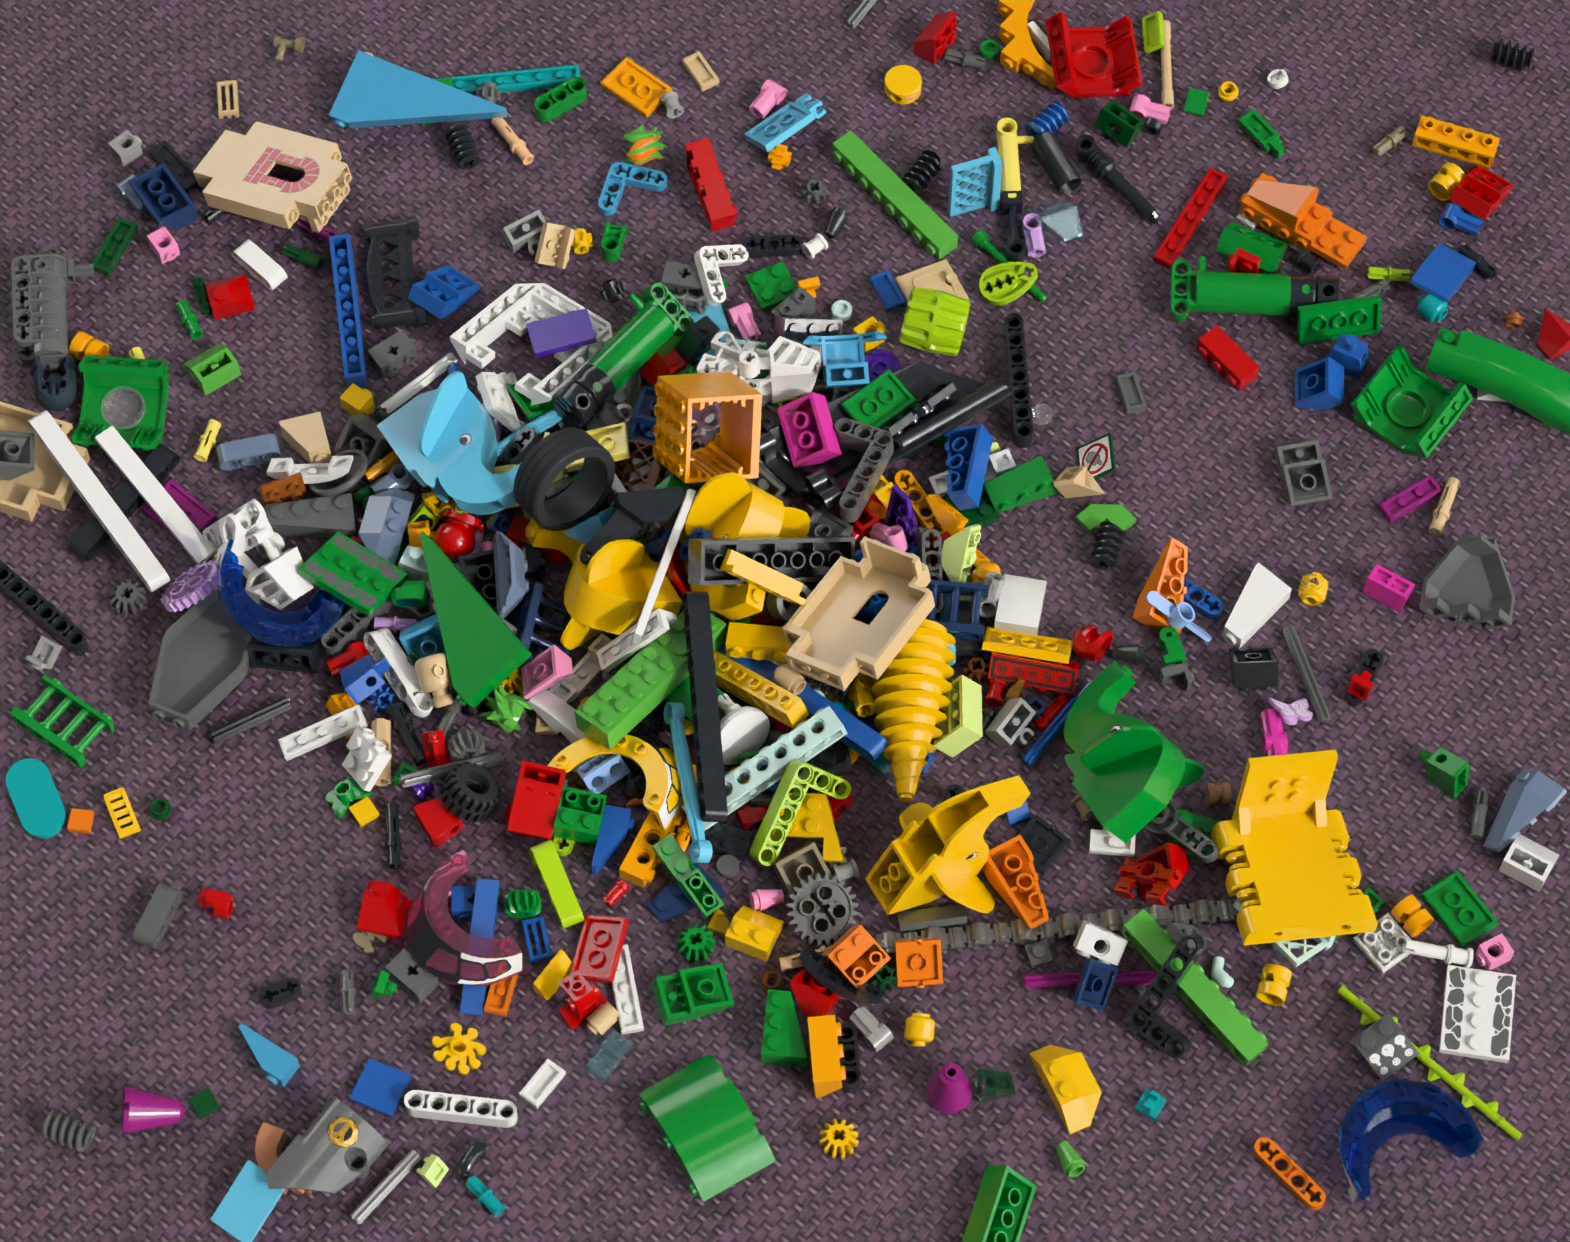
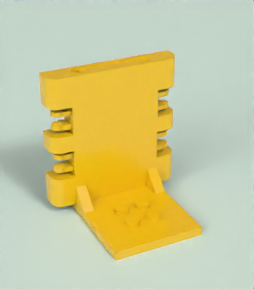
M1336 750L1248 758L1232 820L1221 821L1212 828L1211 838L1219 851L1217 858L1226 859L1231 864L1234 863V865L1230 866V872L1225 881L1229 897L1237 896L1239 900H1247L1241 903V910L1236 919L1244 946L1376 931L1378 923L1369 896L1364 895L1360 889H1353L1360 885L1359 882L1362 874L1357 859L1351 857L1349 853H1343L1348 848L1350 837L1342 813L1339 810H1326L1325 799L1338 759Z

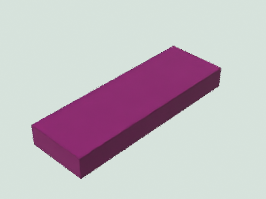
M1429 475L1378 504V509L1388 522L1392 523L1442 494L1443 490L1434 478Z

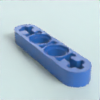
M1154 564L1151 567L1149 576L1151 575L1156 564ZM1184 577V587H1187V594H1184V602L1188 603L1194 610L1205 617L1218 619L1223 612L1222 601ZM1191 593H1198L1201 599L1193 601L1189 595ZM1217 606V610H1209L1210 607Z

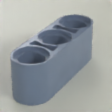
M274 434L226 442L218 445L216 448L219 466L222 470L226 471L271 462L272 458H280L281 456L278 439Z

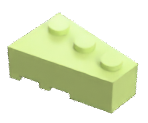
M964 675L952 681L951 691L945 694V697L950 701L949 706L942 709L945 711L944 714L947 716V720L938 724L937 728L943 734L938 740H934L936 749L952 758L983 737L982 686Z

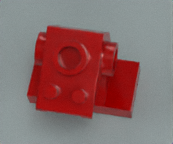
M578 970L558 982L568 996L565 1000L567 1005L558 1011L571 1031L588 1021L586 1018L601 1004L604 1005L607 1002L599 988L593 982L589 984Z

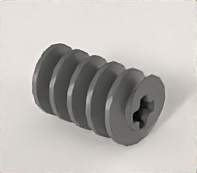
M52 1110L44 1121L42 1136L45 1139L51 1138L52 1142L59 1141L60 1145H67L70 1149L76 1148L77 1152L85 1151L95 1136L96 1127L92 1126L87 1131L88 1123L85 1122L79 1127L80 1121L76 1119L73 1124H70L71 1116H67L63 1121V1113L60 1112L55 1118V1112Z

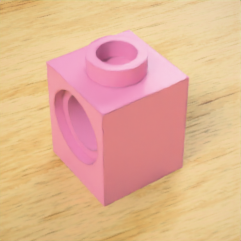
M162 227L147 235L150 248L162 264L172 261L180 255L178 244L166 227Z
M1501 933L1478 946L1475 953L1476 960L1480 966H1484L1487 971H1491L1510 961L1514 950ZM1488 951H1494L1498 956H1491Z

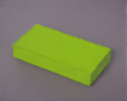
M1158 10L1142 17L1144 51L1148 54L1165 47L1163 14Z

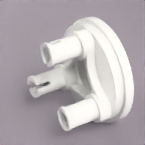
M723 693V696H718V706L725 712V717L720 721L723 764L733 765L738 763V755L758 750L763 745L768 736L770 722L766 714L760 709L750 706L741 707L739 704H735L726 693Z

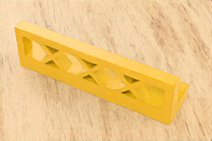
M727 550L720 567L721 571L750 583L791 604L804 605L806 599L799 596L803 583L734 550Z

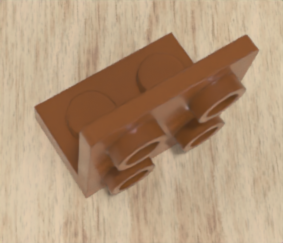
M300 472L257 486L265 507L270 504L299 501L307 496Z

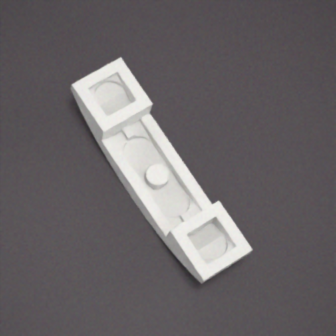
M1009 449L989 455L984 483L1016 468ZM948 471L929 477L935 494L941 497L948 494Z
M353 455L332 456L330 463L294 464L292 458H272L267 475L280 480L300 472L304 484L328 482L347 474L354 458Z
M601 633L588 647V653L573 668V673L567 679L551 687L549 691L568 704L576 699L602 672L597 651L612 640Z

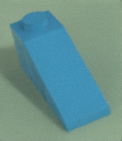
M241 1023L239 1025L241 1035L265 1076L264 1079L273 1086L278 1084L284 1088L300 1067L298 1059Z

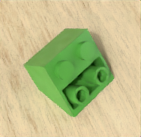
M221 344L213 346L183 364L205 396L241 375L237 360L229 349Z

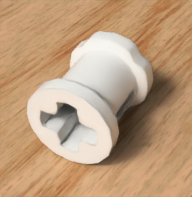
M819 233L808 243L804 242L801 244L803 253L810 260L815 258V255L821 250L828 248L827 241Z

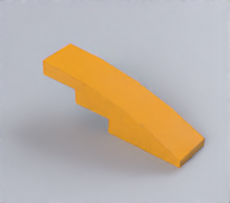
M938 494L927 496L926 499L944 532L947 531L953 536L965 528L964 526L969 521ZM976 548V560L973 563L975 567L982 562L991 561Z

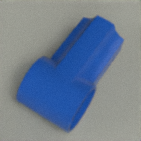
M1454 202L1447 203L1439 218V224L1445 229L1453 230L1457 228L1473 236L1478 234L1483 223V219L1465 212L1461 206Z

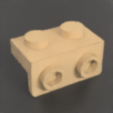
M543 222L534 262L566 269L571 244L574 241V229L565 225Z

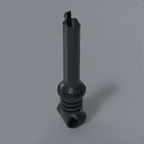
M1082 134L1078 136L1075 141L1076 157L1080 161L1086 162L1093 169L1094 175L1097 178H1106L1147 221L1151 220V223L1156 225L1158 223L1156 219L1158 218L1157 210L1115 169V159L1108 157L1098 147L1091 135Z

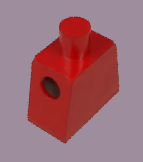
M440 797L413 807L416 819L435 849L463 829L462 820L458 816L452 815L450 810L444 807L445 803L441 801Z

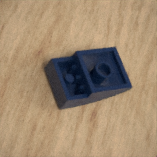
M643 385L632 415V423L628 432L629 439L649 442L656 441L653 428L656 425L654 406L657 404V395L654 387ZM629 446V449L637 450L635 446ZM649 449L645 452L653 454V449Z

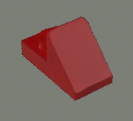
M675 349L662 357L656 352L642 370L641 376L652 387L658 383V376L676 375L687 368V363Z

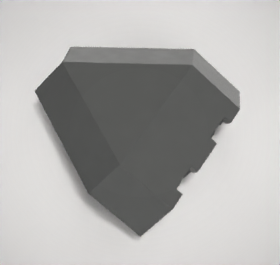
M1464 532L1424 579L1419 609L1433 619L1441 620L1442 616L1454 618L1455 623L1472 625V622L1482 623L1488 629L1511 626L1515 595L1496 539L1487 540L1482 535L1470 537Z

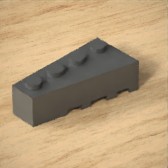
M351 493L266 505L267 519L273 531L277 532L281 537L299 538V536L318 540L319 538H332L338 531L350 539L352 536L358 537Z

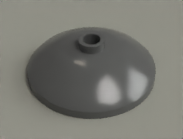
M350 449L333 455H353L354 459L349 472L332 481L310 484L312 491L318 496L328 497L339 495L352 489L367 470L368 458L365 453L358 449Z

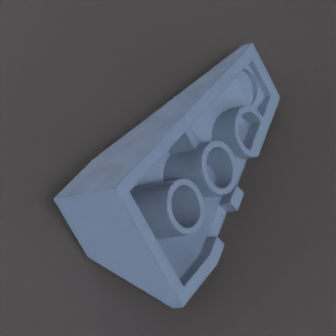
M1524 769L1519 772L1517 778L1509 787L1483 848L1489 851L1500 852L1520 835V830L1529 824L1533 825L1538 821L1536 816L1542 811L1546 810L1549 812L1566 794V789L1540 771Z

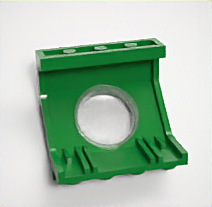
M84 355L79 363V372H83L84 375L82 407L79 425L72 435V444H79L80 446L99 445L95 437L113 426L131 448H142L143 450L156 449L157 446L162 444L169 395L167 360Z

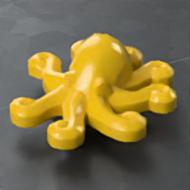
M452 1023L450 1031L454 1033L453 1037H433L431 1042L434 1047L440 1048L446 1045L441 1051H435L433 1058L439 1062L445 1059V1068L452 1071L458 1066L459 1073L466 1075L469 1073L470 1068L478 1069L481 1062L476 1059L474 1050L478 1055L482 1056L486 1052V1047L478 1042L471 1041L478 1036L476 1029L469 1028L467 1034L462 1036L461 1025Z

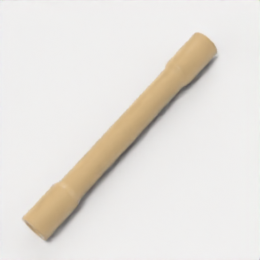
M1163 20L1165 47L1161 48L1162 105L1173 109L1174 93L1172 90L1170 46L1171 23L1168 20Z

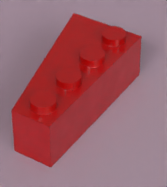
M709 138L685 144L686 168L711 231L714 232L735 226V217L738 216L735 205H732L730 202V192L725 187L724 178L719 170Z

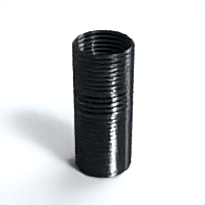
M1047 132L1036 137L1031 143V148L1057 191L1062 195L1075 191L1080 186L1082 179L1054 134Z

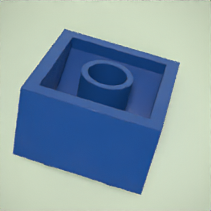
M1328 356L1295 370V407L1327 410L1344 403V366Z

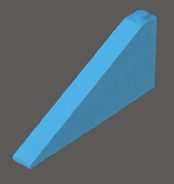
M358 50L329 116L335 126L340 128L346 126L352 129L507 118L508 112L505 107Z

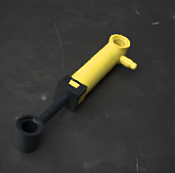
M1002 118L997 124L996 139L998 154L1003 163L1001 214H1009L1010 240L1006 243L1005 257L1010 262H1024L1026 243L1018 237L1017 214H1022L1023 209L1018 144L1032 143L1034 137L1017 136L1016 121L1011 118Z

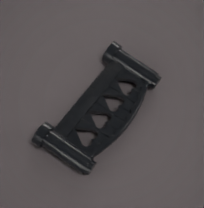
M417 217L408 218V221L364 228L366 241L370 240L366 261V280L369 295L376 314L371 316L373 328L382 329L411 324H419V326L428 325L426 309L408 299L412 285L415 284L411 238L420 237ZM382 243L397 247L386 256L380 255L382 251L380 245ZM387 260L398 265L388 273H382L383 266L381 263ZM385 278L400 282L388 291L383 290L385 284L382 281ZM390 295L401 300L391 308H385V296Z

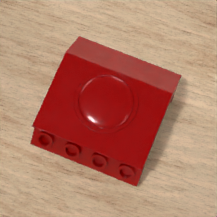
M1062 12L1045 20L1055 86L1073 98L1131 96L1130 91L1142 85L1130 17L1126 15L1106 27L1069 28L1067 26L1066 14Z

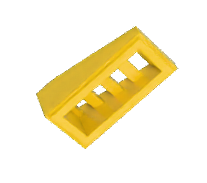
M124 787L103 795L120 839L141 831ZM125 805L127 806L126 808L114 812L115 809H118ZM130 814V816L117 820V818ZM133 821V825L123 829L120 828V826Z

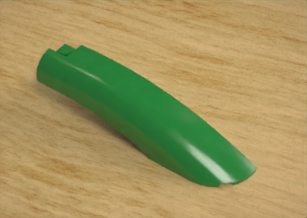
M1441 327L1426 370L1486 391L1542 421L1543 425L1570 434V374L1499 342L1465 330L1459 334Z

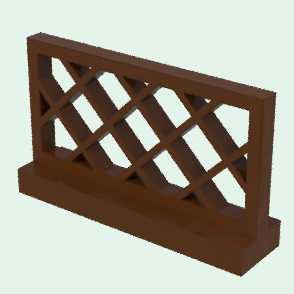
M628 438L629 446H635L637 450L629 454L630 458L614 462L615 474L624 481L625 484L623 486L626 490L634 491L632 486L640 482L644 484V488L641 490L655 488L664 480L668 470L653 455L647 458L644 454L645 451L653 449L655 442ZM641 454L644 460L634 465L631 459ZM628 461L631 467L621 472L619 465ZM648 464L650 471L641 475L638 469ZM635 471L638 477L628 482L625 476ZM605 501L599 507V510L603 511L609 508Z

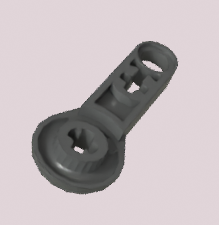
M1171 801L1159 813L1163 814L1162 818L1154 817L1144 826L1152 833L1166 834L1205 863L1215 861L1219 855L1216 844L1184 821ZM1195 837L1197 843H1199L1198 846L1191 840L1188 842L1187 839ZM1206 847L1214 848L1212 854L1208 856L1202 855L1203 849Z

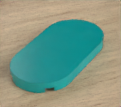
M23 759L16 762L7 772L6 786L24 830L27 834L39 839H47L57 835L66 821V811L47 766L37 759Z

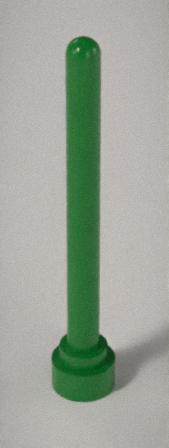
M983 230L978 231L972 237L971 242L977 248H984L1000 264L1010 262L990 243L989 236ZM1033 284L1029 291L1040 302H1045L1047 299L1046 295Z

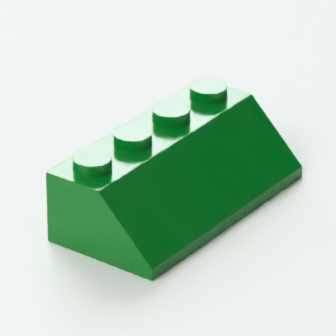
M1007 1165L987 1166L962 1242H1019L1037 1186Z

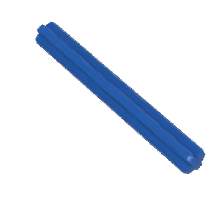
M1086 682L1024 754L1022 757L1024 764L1032 766L1062 731L1071 707L1090 683Z

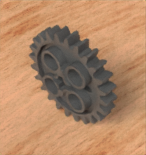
M815 873L814 880L808 875L806 876L807 883L799 880L800 888L792 887L796 894L788 895L792 903L785 905L791 908V912L786 913V916H792L793 919L788 922V925H796L792 932L800 931V940L807 936V944H811L815 939L816 946H820L822 940L825 946H829L830 939L835 943L838 940L837 936L841 937L845 934L844 931L847 932L850 929L849 924L857 923L852 919V916L859 915L858 912L853 911V908L857 907L859 903H852V899L856 897V894L849 895L848 892L852 887L844 888L845 880H841L838 883L837 875H834L830 880L828 873H824L822 879L819 873ZM822 887L829 891V897L826 900L819 896V891ZM810 893L814 895L817 903L813 899H811V897L809 896ZM804 901L809 902L812 906L809 914L802 911L801 906ZM819 905L826 906V909L824 911L829 916V918H831L835 922L834 926L831 925L826 914L818 913V911L820 910ZM836 905L840 906L843 910L840 918L833 914V908ZM818 919L825 922V929L822 932L818 931L815 927Z

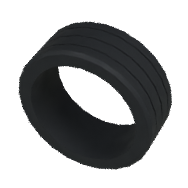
M564 428L553 432L533 446L521 462L514 479L513 491L515 500L526 513L545 529L552 531L569 529L588 519L605 501L614 481V459L602 445L582 429ZM584 458L581 471L574 482L560 495L544 501L547 490L558 473L572 462Z

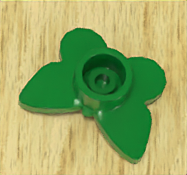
M348 778L339 782L334 790L327 793L326 802L332 805L336 817L341 819L347 811L350 802L371 796L372 792L364 791L354 778Z

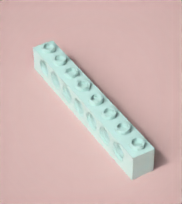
M830 706L819 709L809 720L800 722L794 730L781 735L772 745L762 748L759 754L743 761L740 767L734 771L724 774L726 791H731L726 796L727 816L782 779L788 764L792 760L799 759L807 762L848 734L844 725ZM823 728L820 733H814L816 729ZM805 740L801 746H796L798 741ZM786 753L785 757L777 758L779 754ZM768 765L766 770L759 771L762 766ZM744 778H749L747 783L740 784ZM682 805L681 807H682V809L684 810V812L686 813V811H685V806ZM703 822L704 831L717 822Z

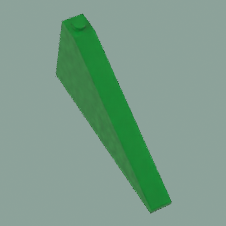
M422 531L420 538L453 688L458 692L456 697L464 706L468 703L475 708L523 664L532 653L437 544Z

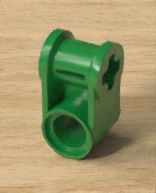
M606 222L601 241L602 257L605 261L616 262L619 260L627 237V225L617 226Z

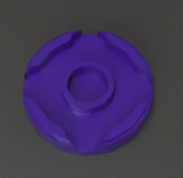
M874 350L865 356V362H868L869 383L888 369L892 373L901 369L899 360L889 351Z

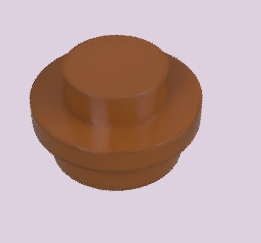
M1508 312L1507 315L1503 316L1504 326L1519 328L1521 323L1524 322V317L1520 316L1518 312Z

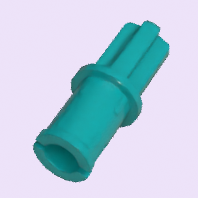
M473 1175L465 1183L466 1187L478 1198V1203H482L494 1217L499 1216L506 1207L492 1194L493 1190L488 1189L477 1176Z

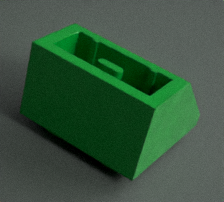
M563 786L552 837L596 846L607 795Z

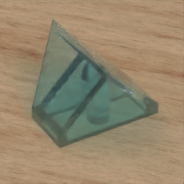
M1068 201L1048 207L1039 217L1042 222L1061 236L1063 241L1083 235L1077 206Z

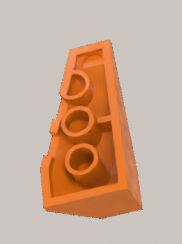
M1018 835L989 850L988 859L982 872L1025 926L1031 930L1048 921L1049 916L1043 894L1040 891L1039 878L1035 872L1032 852L1021 835Z

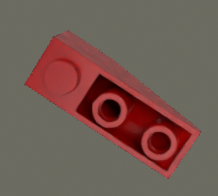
M515 515L506 537L518 548L532 545L525 534L530 519ZM541 548V555L545 556V559L556 565L563 564L567 566L568 559L566 554L556 549Z

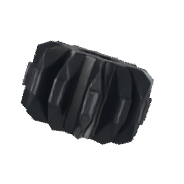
M635 766L633 771H630V775L626 777L625 787L633 797L639 800L643 799L645 795L646 778L641 767Z

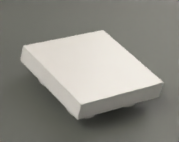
M1389 913L1377 920L1376 931L1359 933L1353 938V942L1381 974L1410 955L1409 953L1402 952V946L1405 939L1412 940Z

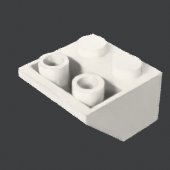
M1520 834L1511 845L1499 871L1540 892L1559 854Z

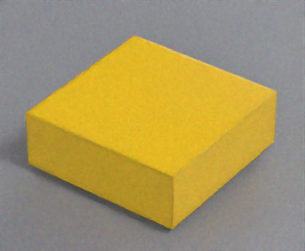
M365 797L349 807V811L360 827L380 816L369 797Z

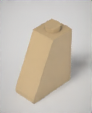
M321 412L279 421L283 439L309 464L329 463L331 461V451Z

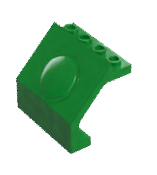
M1397 346L1350 405L1356 413L1353 418L1402 454L1427 458L1467 408L1473 397L1466 384L1458 383L1453 390H1449L1437 383L1413 365L1404 347Z

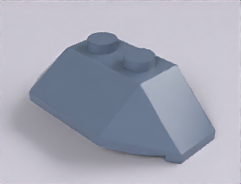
M396 488L369 496L358 533L365 548L395 565L415 496L414 493Z
M496 532L493 539L497 614L503 620L523 600L525 593L529 591V581L525 580L528 563L527 560H524L523 551L502 532Z

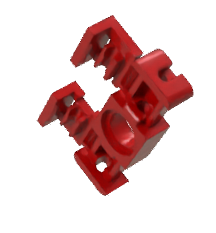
M1128 857L1124 861V867L1121 866L1118 870L1122 877L1117 882L1113 891L1118 897L1133 900L1134 895L1131 893L1133 891L1131 888L1135 887L1134 883L1137 884L1139 881L1140 883L1153 886L1151 891L1145 895L1149 903L1166 906L1167 903L1163 898L1170 889L1169 886L1171 889H1175L1182 879L1183 873L1178 867L1175 870L1167 869L1162 863L1144 860L1141 864L1133 862ZM1155 870L1153 874L1147 876L1150 871Z

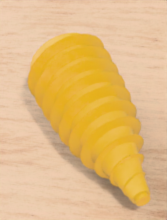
M924 619L878 680L871 677L875 683L871 688V694L876 699L873 704L877 714L874 724L881 731L879 734L888 742V746L884 750V756L892 763L890 770L894 774L897 796L902 802H911L912 798L915 797L918 781L921 779L922 768L928 765L925 758L928 753L936 750V747L930 744V742L941 737L943 734L935 725L947 720V716L938 710H942L950 704L949 699L943 695L952 689L951 683L946 679L954 674V670L947 664L955 660V654L948 648H951L956 643V640L947 633V629L943 625Z

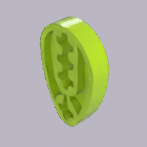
M1007 262L992 266L981 275L979 281L981 295L992 305H1006L1022 296L1031 288L1038 278L1037 268L1032 263ZM1026 270L1032 272L1031 277L1025 275ZM1006 278H1010V280H1012L1011 285L1005 283ZM1000 281L1003 288L999 289L996 287V282ZM990 285V287L993 288V292H992V293H989V291H986V290H987V286Z

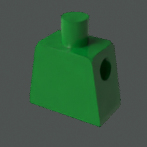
M1439 748L1434 754L1425 749L1420 754L1418 760L1426 765V777L1451 798L1455 799L1468 785L1469 763L1444 748Z

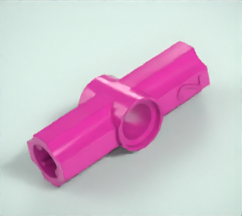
M1267 709L1261 712L1260 715L1263 728V749L1267 756L1286 755L1288 751L1287 734L1283 732L1280 712L1275 709Z

